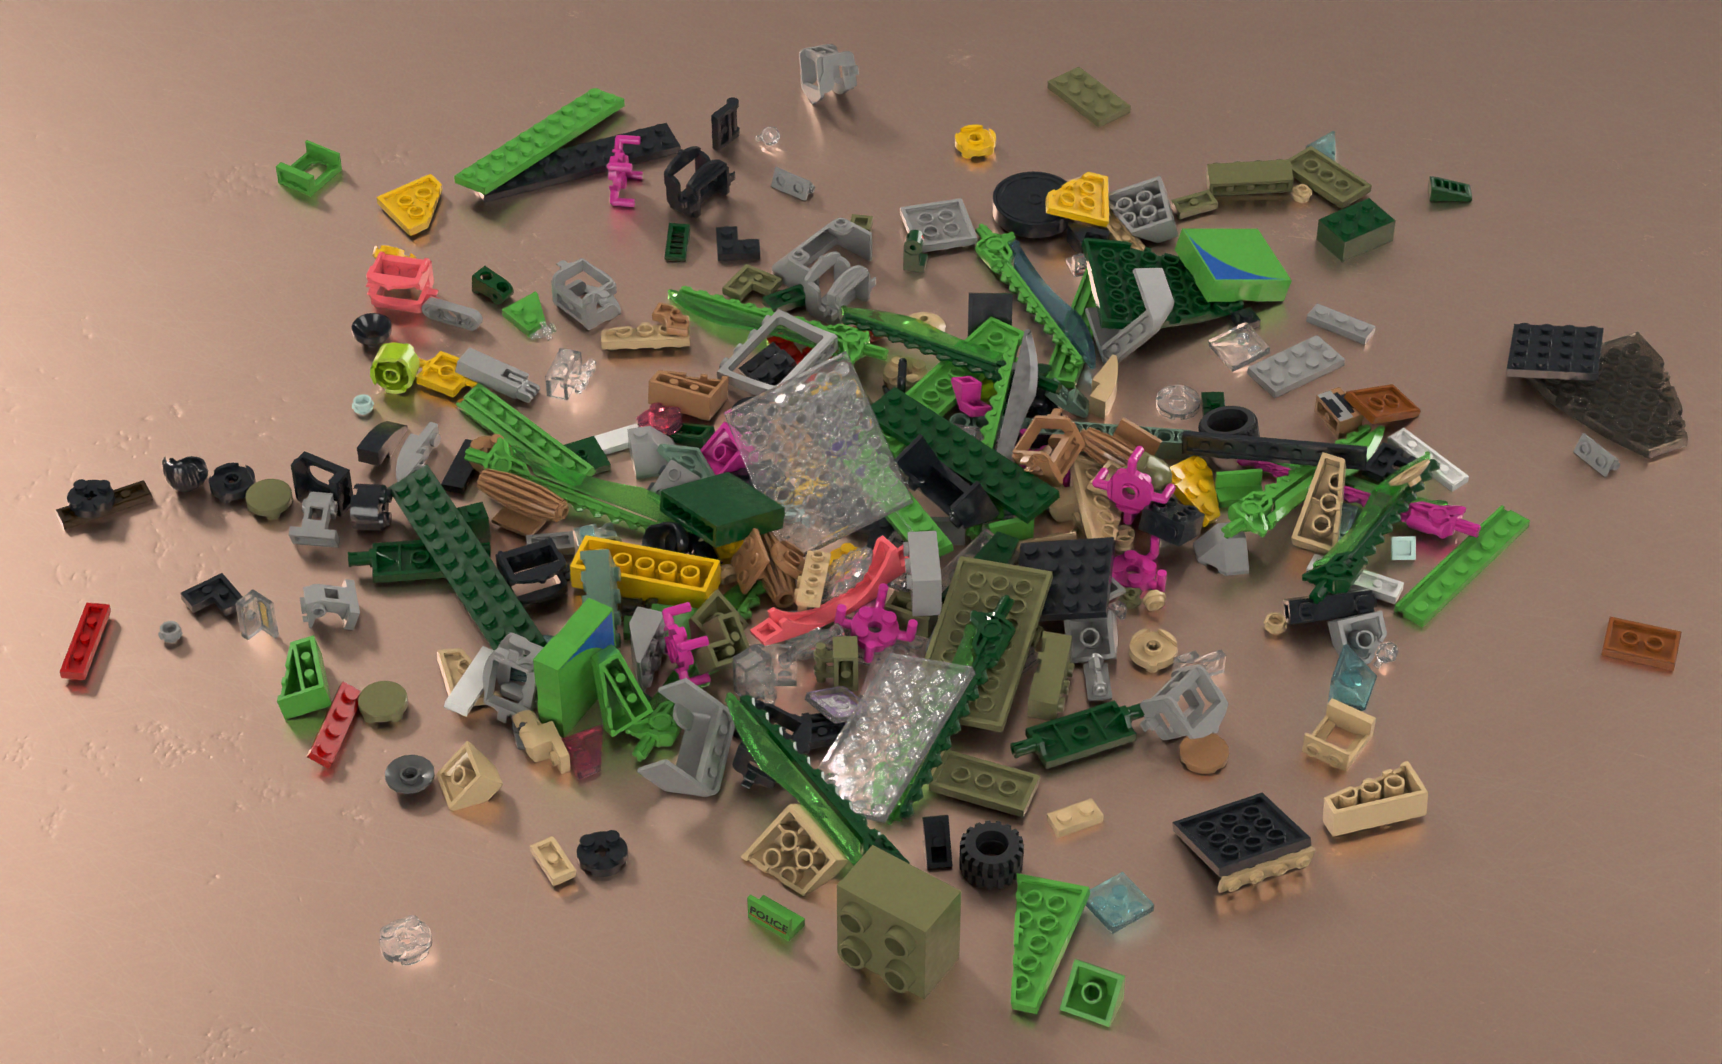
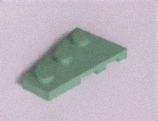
M660 444L657 452L668 463L670 460H674L702 479L715 475L702 452L697 447Z

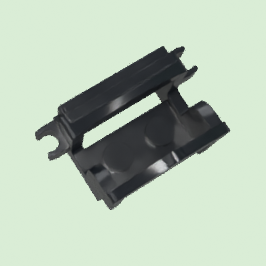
M698 146L688 147L684 150L680 149L678 155L674 157L664 171L667 202L671 208L691 218H698L701 215V204L716 192L722 195L729 194L731 182L736 179L735 171L729 173L727 163L719 159L710 160L709 156L701 151V148ZM695 159V173L686 184V189L681 192L680 182L674 174Z
M550 536L539 542L505 552L498 551V554H495L497 569L511 589V586L515 584H532L537 582L544 584L547 579L552 577L555 579L556 585L517 596L523 607L563 596L568 592L567 581L571 580L570 566Z
M771 703L765 704L763 710L768 712L769 722L771 724L777 723V725L782 727L783 737L785 739L790 738L796 742L799 754H808L812 734L811 723ZM756 721L753 722L739 744L732 765L737 772L743 775L742 786L750 789L755 783L770 789L787 778L795 767L782 752L777 756L759 746L761 743L759 738L761 736L770 741L772 740ZM786 729L794 732L793 735L788 734ZM750 761L760 765L761 767L767 770H777V772L774 776H772L758 769L757 767L751 765Z

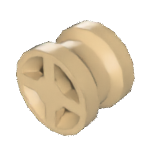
M1127 525L1118 526L1115 553L1122 555L1125 551L1134 549L1135 531Z

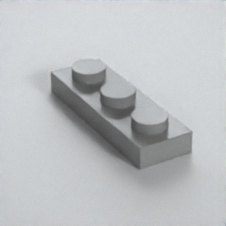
M1318 303L1308 313L1306 322L1364 345L1374 335L1376 328L1374 325Z

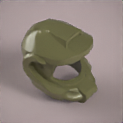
M1144 452L1137 462V471L1148 474L1152 479L1151 483L1154 492L1162 494L1167 484L1172 482L1171 469L1164 460ZM1129 487L1125 488V490L1129 494L1135 495L1133 489Z

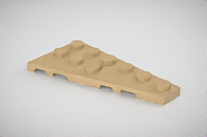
M1078 455L1070 467V473L1087 539L1114 537V540H1116L1122 511L1115 507L1116 503L1112 498L1110 500L1105 495L1086 489L1089 482L1100 471L1102 466L1091 458Z

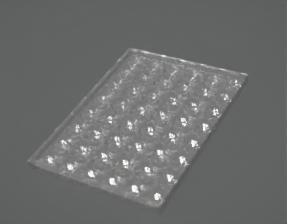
M846 351L724 412L754 488L785 507L783 528L775 530L773 533L779 542L784 540L797 546L802 550L803 557L807 555L808 550H819L914 503Z

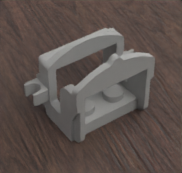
M833 44L803 48L800 51L801 87L812 104H817L818 101L824 98V93L831 90L837 94H843L857 86L856 75H859V70L852 52H838L837 47ZM839 66H842L843 78L840 77Z
M837 251L827 253L824 256L820 255L818 261L804 278L805 306L809 315L829 325L841 324L842 310L855 298L864 302L870 299V292L876 285V277L870 279L868 269L861 265L851 267L848 260L840 256V253ZM834 265V284L828 293L821 298V290L813 282Z
M580 258L573 263H568L565 260L556 263L560 270L553 275L551 287L553 303L557 307H560L583 324L587 330L593 329L599 324L621 314L619 303L614 297V294L617 293L616 283L607 273L594 267L584 258ZM584 271L601 283L602 286L598 288L586 285L580 279L565 286V282ZM586 293L583 300L579 298V296ZM597 304L602 306L598 309L596 308Z
M512 632L500 642L498 648L488 657L483 670L484 704L494 707L498 711L497 720L507 723L508 717L512 718V715L514 716L518 712L524 710L533 711L538 707V691L535 684L533 659L544 648ZM511 667L527 674V681L524 686L509 681ZM496 677L499 685L501 686L500 693L505 697L518 701L519 703H513L511 701L493 695Z
M1200 664L1180 667L1171 673L1172 678L1151 699L1143 700L1140 703V707L1145 714V719L1140 723V726L1144 732L1148 729L1155 730L1162 740L1175 739L1182 736L1196 739L1211 733H1218L1219 725L1224 719L1228 707V701L1222 691L1214 684L1206 669L1200 666ZM1197 687L1200 688L1205 698L1212 703L1203 714L1205 704L1196 690ZM1181 695H1183L1189 705L1184 712L1181 711L1177 704ZM1159 713L1164 714L1170 724L1169 727H1167Z

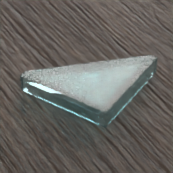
M1335 131L1306 146V148L1312 146L1335 161Z

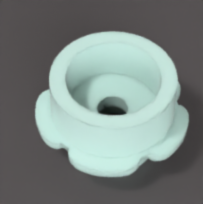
M365 394L356 396L352 403V409L360 415L368 414L373 410L374 406L371 397Z

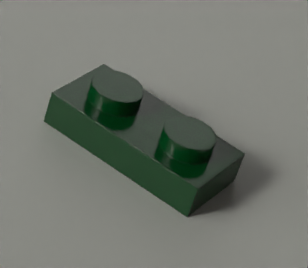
M798 284L762 297V304L767 308H771L773 312H776L778 309L786 312L805 305L804 287L802 284Z

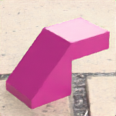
M972 376L951 378V384L960 411L970 417L985 416L988 411L992 410L991 406L980 400L982 382Z

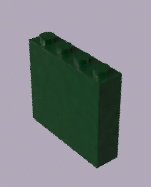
M730 472L661 490L660 512L715 548L744 540L753 528L758 529L760 535L783 528L785 507Z

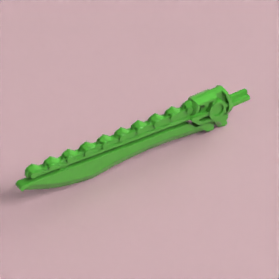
M1370 425L1358 426V432L1347 433L1346 439L1335 440V444L1367 446L1368 462L1378 449L1385 427L1381 425L1370 432L1372 429ZM1300 465V469H1291L1288 471V476L1277 477L1276 484L1265 485V491H1253L1237 503L1232 504L1228 508V518L1231 522L1221 529L1225 533L1224 537L1226 539L1232 538L1241 531L1253 532L1260 537H1265L1268 530H1272L1276 523L1305 501L1317 466ZM1346 469L1345 477L1355 474L1359 470Z

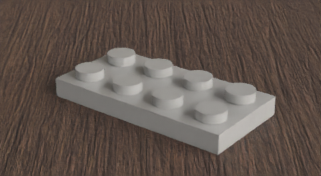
M1316 335L1249 366L1247 374L1272 397L1277 398L1343 367L1345 358Z

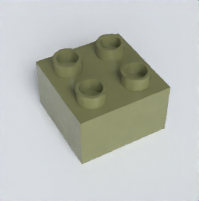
M872 845L837 885V953L843 962L851 968L862 969L865 967L882 976L884 982L894 991L905 993L908 990L925 999L959 959L961 891Z

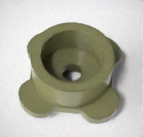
M1128 587L1125 588L1126 593L1120 595L1118 603L1123 608L1134 609L1142 603L1140 599L1142 591L1139 588Z

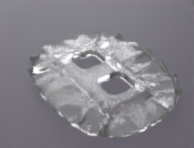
M864 546L862 549L857 548L855 551H849L848 554H844L839 559L832 561L828 568L821 603H824L825 600H831L832 597H839L840 594L847 593L849 589L855 588L857 583L863 581L864 575L868 572L874 557L871 548Z

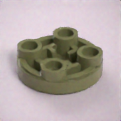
M279 479L258 481L249 487L245 495L248 511L257 515L267 516L271 520L279 518L280 513L288 509L293 502L291 487Z
M392 681L374 682L366 686L359 694V710L364 716V720L368 723L398 722L403 718V713L408 706L406 690L400 684Z

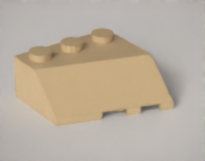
M789 804L741 856L742 859L755 864L760 870L778 878L780 882L803 896L833 879L850 861L848 856L803 804Z

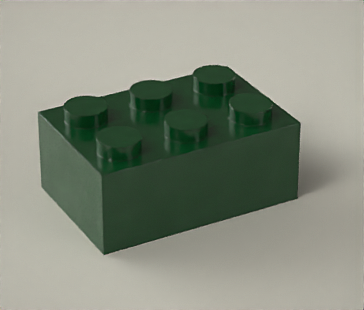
M1368 198L1319 219L1316 240L1341 262H1345L1393 241L1396 220Z

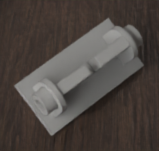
M775 167L771 187L804 201L807 200L809 193L812 194L815 191V186L811 181Z
M1582 433L1573 452L1604 477H1607L1610 470L1616 471L1620 467L1619 459L1610 454L1588 435Z
M1094 653L1089 658V663L1083 664L1088 701L1112 700L1108 665L1104 663L1103 657L1100 654Z

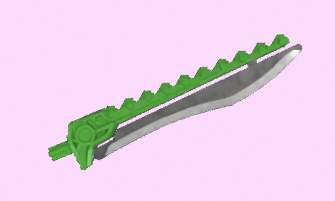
M1030 329L1024 331L1017 362L1015 361L1020 345L1019 336H1013L1007 340L1011 350L1005 352L1002 356L1006 362V365L1001 366L998 370L1002 380L997 381L993 385L998 394L990 398L989 402L993 410L985 414L989 424L983 426L980 430L984 437V440L981 442L995 450L1012 373L1015 372L996 450L1011 461L1012 451L1015 448L1019 432L1037 391L1038 362ZM993 502L1000 513L994 520H1004V509ZM982 524L967 528L965 535L969 536L972 540H975L976 537L979 538Z

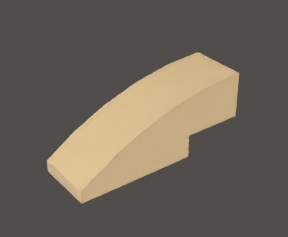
M1112 355L1092 380L1089 413L1104 419L1112 408L1117 392L1118 361L1116 355Z

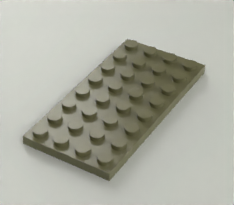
M960 556L909 701L907 714L944 722L976 658L972 646L976 630L969 620L971 611L993 612L1000 598L1004 595H1009L1010 599H1014L1015 603L1006 619L1013 624L1016 632L997 665L993 669L987 670L989 681L984 685L978 686L979 698L969 702L970 714L959 720L960 725L1003 732L1051 586L1053 572Z

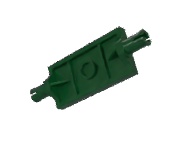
M421 540L373 543L372 549H369V551L348 552L349 567L366 565L372 567L373 583L445 578ZM490 542L481 543L489 557H491Z
M1114 700L1026 728L1025 736L1027 739L1011 743L1010 749L1015 759L1035 752L1044 767L1048 769L1136 741V732L1132 728L1131 723L1134 720L1143 718L1145 714L1140 707V703L1126 707V705L1119 707Z

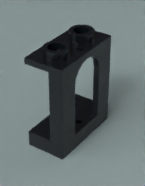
M306 451L294 459L291 464L296 498L300 499L307 491L333 493L334 501L338 503L336 515L342 517L349 510L351 496L353 495L350 470ZM310 466H316L333 473L334 475L328 480L329 485L316 479L310 471Z

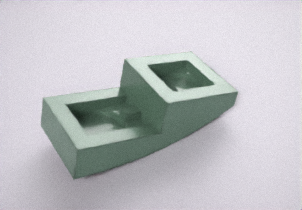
M1063 386L1060 389L1059 395L1046 391L1045 395L1062 409L1083 418L1088 416L1089 400L1077 388L1068 391Z

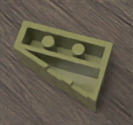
M1043 631L1042 652L1038 653L1037 660H1039L1032 680L1028 698L1027 717L1051 721L1057 719L1059 712L1064 711L1065 698H1063V695H1068L1070 687L1068 677H1073L1075 663H1071V635Z

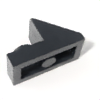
M1072 222L1068 223L1067 242L1079 257H1082L1084 253L1082 248L1084 238L1109 240L1110 231Z
M949 815L922 817L923 849L927 869L952 867Z

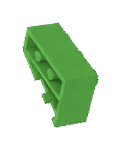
M315 636L290 642L285 664L286 673L285 677H282V690L277 698V703L285 720L329 707L332 703L322 653Z
M613 644L608 645L591 656L604 730L611 737L616 736L654 712L622 654Z

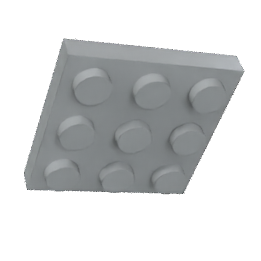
M962 198L900 207V215L907 233L911 230H919L925 235L922 253L977 244V235Z

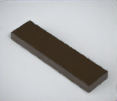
M142 480L113 490L115 496L114 506L109 511L107 509L102 511L99 517H78L68 506L56 509V514L65 530L153 500L152 494L145 481Z

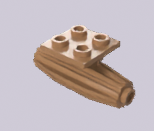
M1124 417L1121 419L1113 436L1091 427L1087 430L1082 429L1080 432L1086 443L1084 452L1102 467L1109 459L1121 467L1127 466L1128 459L1137 446H1142L1144 452L1154 456L1162 442L1161 439Z
M486 468L477 480L478 490L504 505L492 518V523L522 536L535 535L547 520L559 522V520L565 519L568 515L569 507L566 500L546 487L515 474Z
M753 528L730 561L731 565L735 567V576L742 594H747L756 580L760 579L764 589L776 606L779 608L791 607L794 603L795 579L787 575L775 564L769 551L778 539L773 532L760 535L758 529Z

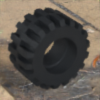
M985 821L984 824L976 823L974 828L969 827L966 833H963L960 841L959 867L962 870L963 877H968L969 883H976V887L979 888L985 886L987 889L993 890V887L1001 889L1004 888L1005 884L1009 886L1013 884V880H1017V873L1020 874L1023 870L1024 844L1022 836H1019V832L1016 829L1012 830L1011 825H1002L1000 821H996V823ZM986 854H996L997 856H988Z

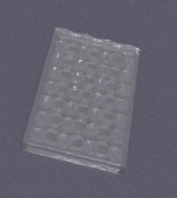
M895 653L888 655L818 769L824 771V778L827 784L832 783L838 786L839 797L852 801L855 814L860 813L866 816L868 820L886 822L974 677L975 671L973 667ZM808 783L798 799L800 804L809 808L833 812Z

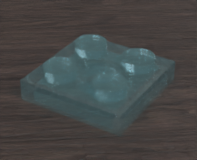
M1124 872L1090 889L1091 894L1086 903L1087 908L1112 934L1154 911V904Z

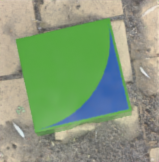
M1182 228L1175 251L1185 267L1193 275L1196 285L1207 302H1235L1240 300L1257 302L1284 301L1292 280L1258 229Z
M590 598L580 606L561 631L533 659L535 684L538 691L539 721L542 724L553 721L560 737L563 738L567 736L598 700L591 656L610 644L616 647L613 608Z

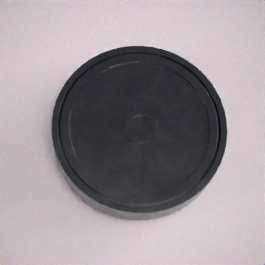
M1035 171L1017 173L1005 178L996 186L993 192L992 213L995 221L1006 231L1028 238H1044L1065 231L1068 223H1073L1074 220L1047 214L1046 196L1048 192L1060 189L1067 181L1050 173Z

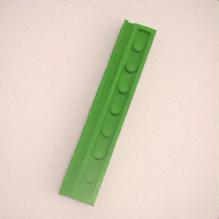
M1087 268L1062 328V332L1082 356L1083 364L1080 367L1071 364V356L1061 353L1062 346L1056 344L1049 361L1052 370L1046 376L1049 379L1055 377L1065 388L1074 389L1076 387L1094 340V335L1085 312L1086 308L1096 307Z
M478 383L463 397L464 400L461 403H456L460 411L492 435L500 434L503 436L504 440L508 442L516 453L560 486L574 491L596 473L593 466L482 384Z
M873 447L852 456L853 459L850 461L843 460L845 469L905 542H908V532L936 531L939 557L954 551L952 542Z
M1501 505L1480 525L1479 536L1476 538L1469 535L1395 604L1394 612H1401L1403 617L1423 628L1529 527L1530 520L1512 510H1505V506Z

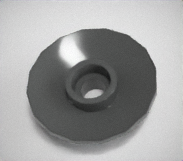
M414 754L394 759L385 770V781L389 788L404 794L417 793L426 789L435 777L432 763L425 757Z

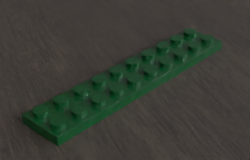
M896 387L892 388L863 411L864 419L906 446L921 434L942 463L970 486L978 481L991 501L1027 524L1060 498V493L1057 489L1032 473L1025 472L1021 466Z

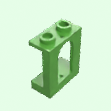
M306 140V153L291 166L280 162L276 166L278 183L312 196L342 170L340 153ZM323 164L327 169L317 179H314V175L304 172L311 165Z

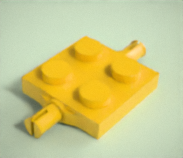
M440 351L430 360L426 361L419 358V367L422 368V371L416 376L417 384L451 397H455L465 386L474 388L478 384V382L455 372L457 361L460 359L456 356Z

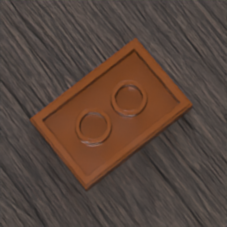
M1393 384L1346 391L1343 397L1372 425L1415 418L1421 412Z
M1610 616L1601 655L1674 671L1682 632Z

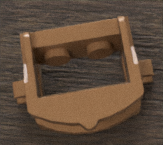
M1054 408L1051 414L1047 416H1035L1012 451V458L1017 465H1026L1025 472L1032 473L1052 487H1060L1063 484V478L1079 453L1084 451L1086 444L1076 424L1067 416H1061L1063 409ZM1041 429H1061L1064 431L1065 434H1052L1048 439V445L1040 451H1028Z

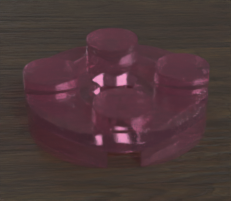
M662 403L651 404L650 409L644 411L636 418L638 427L651 426L662 433L667 432V436L676 433L683 425L680 408L663 406Z

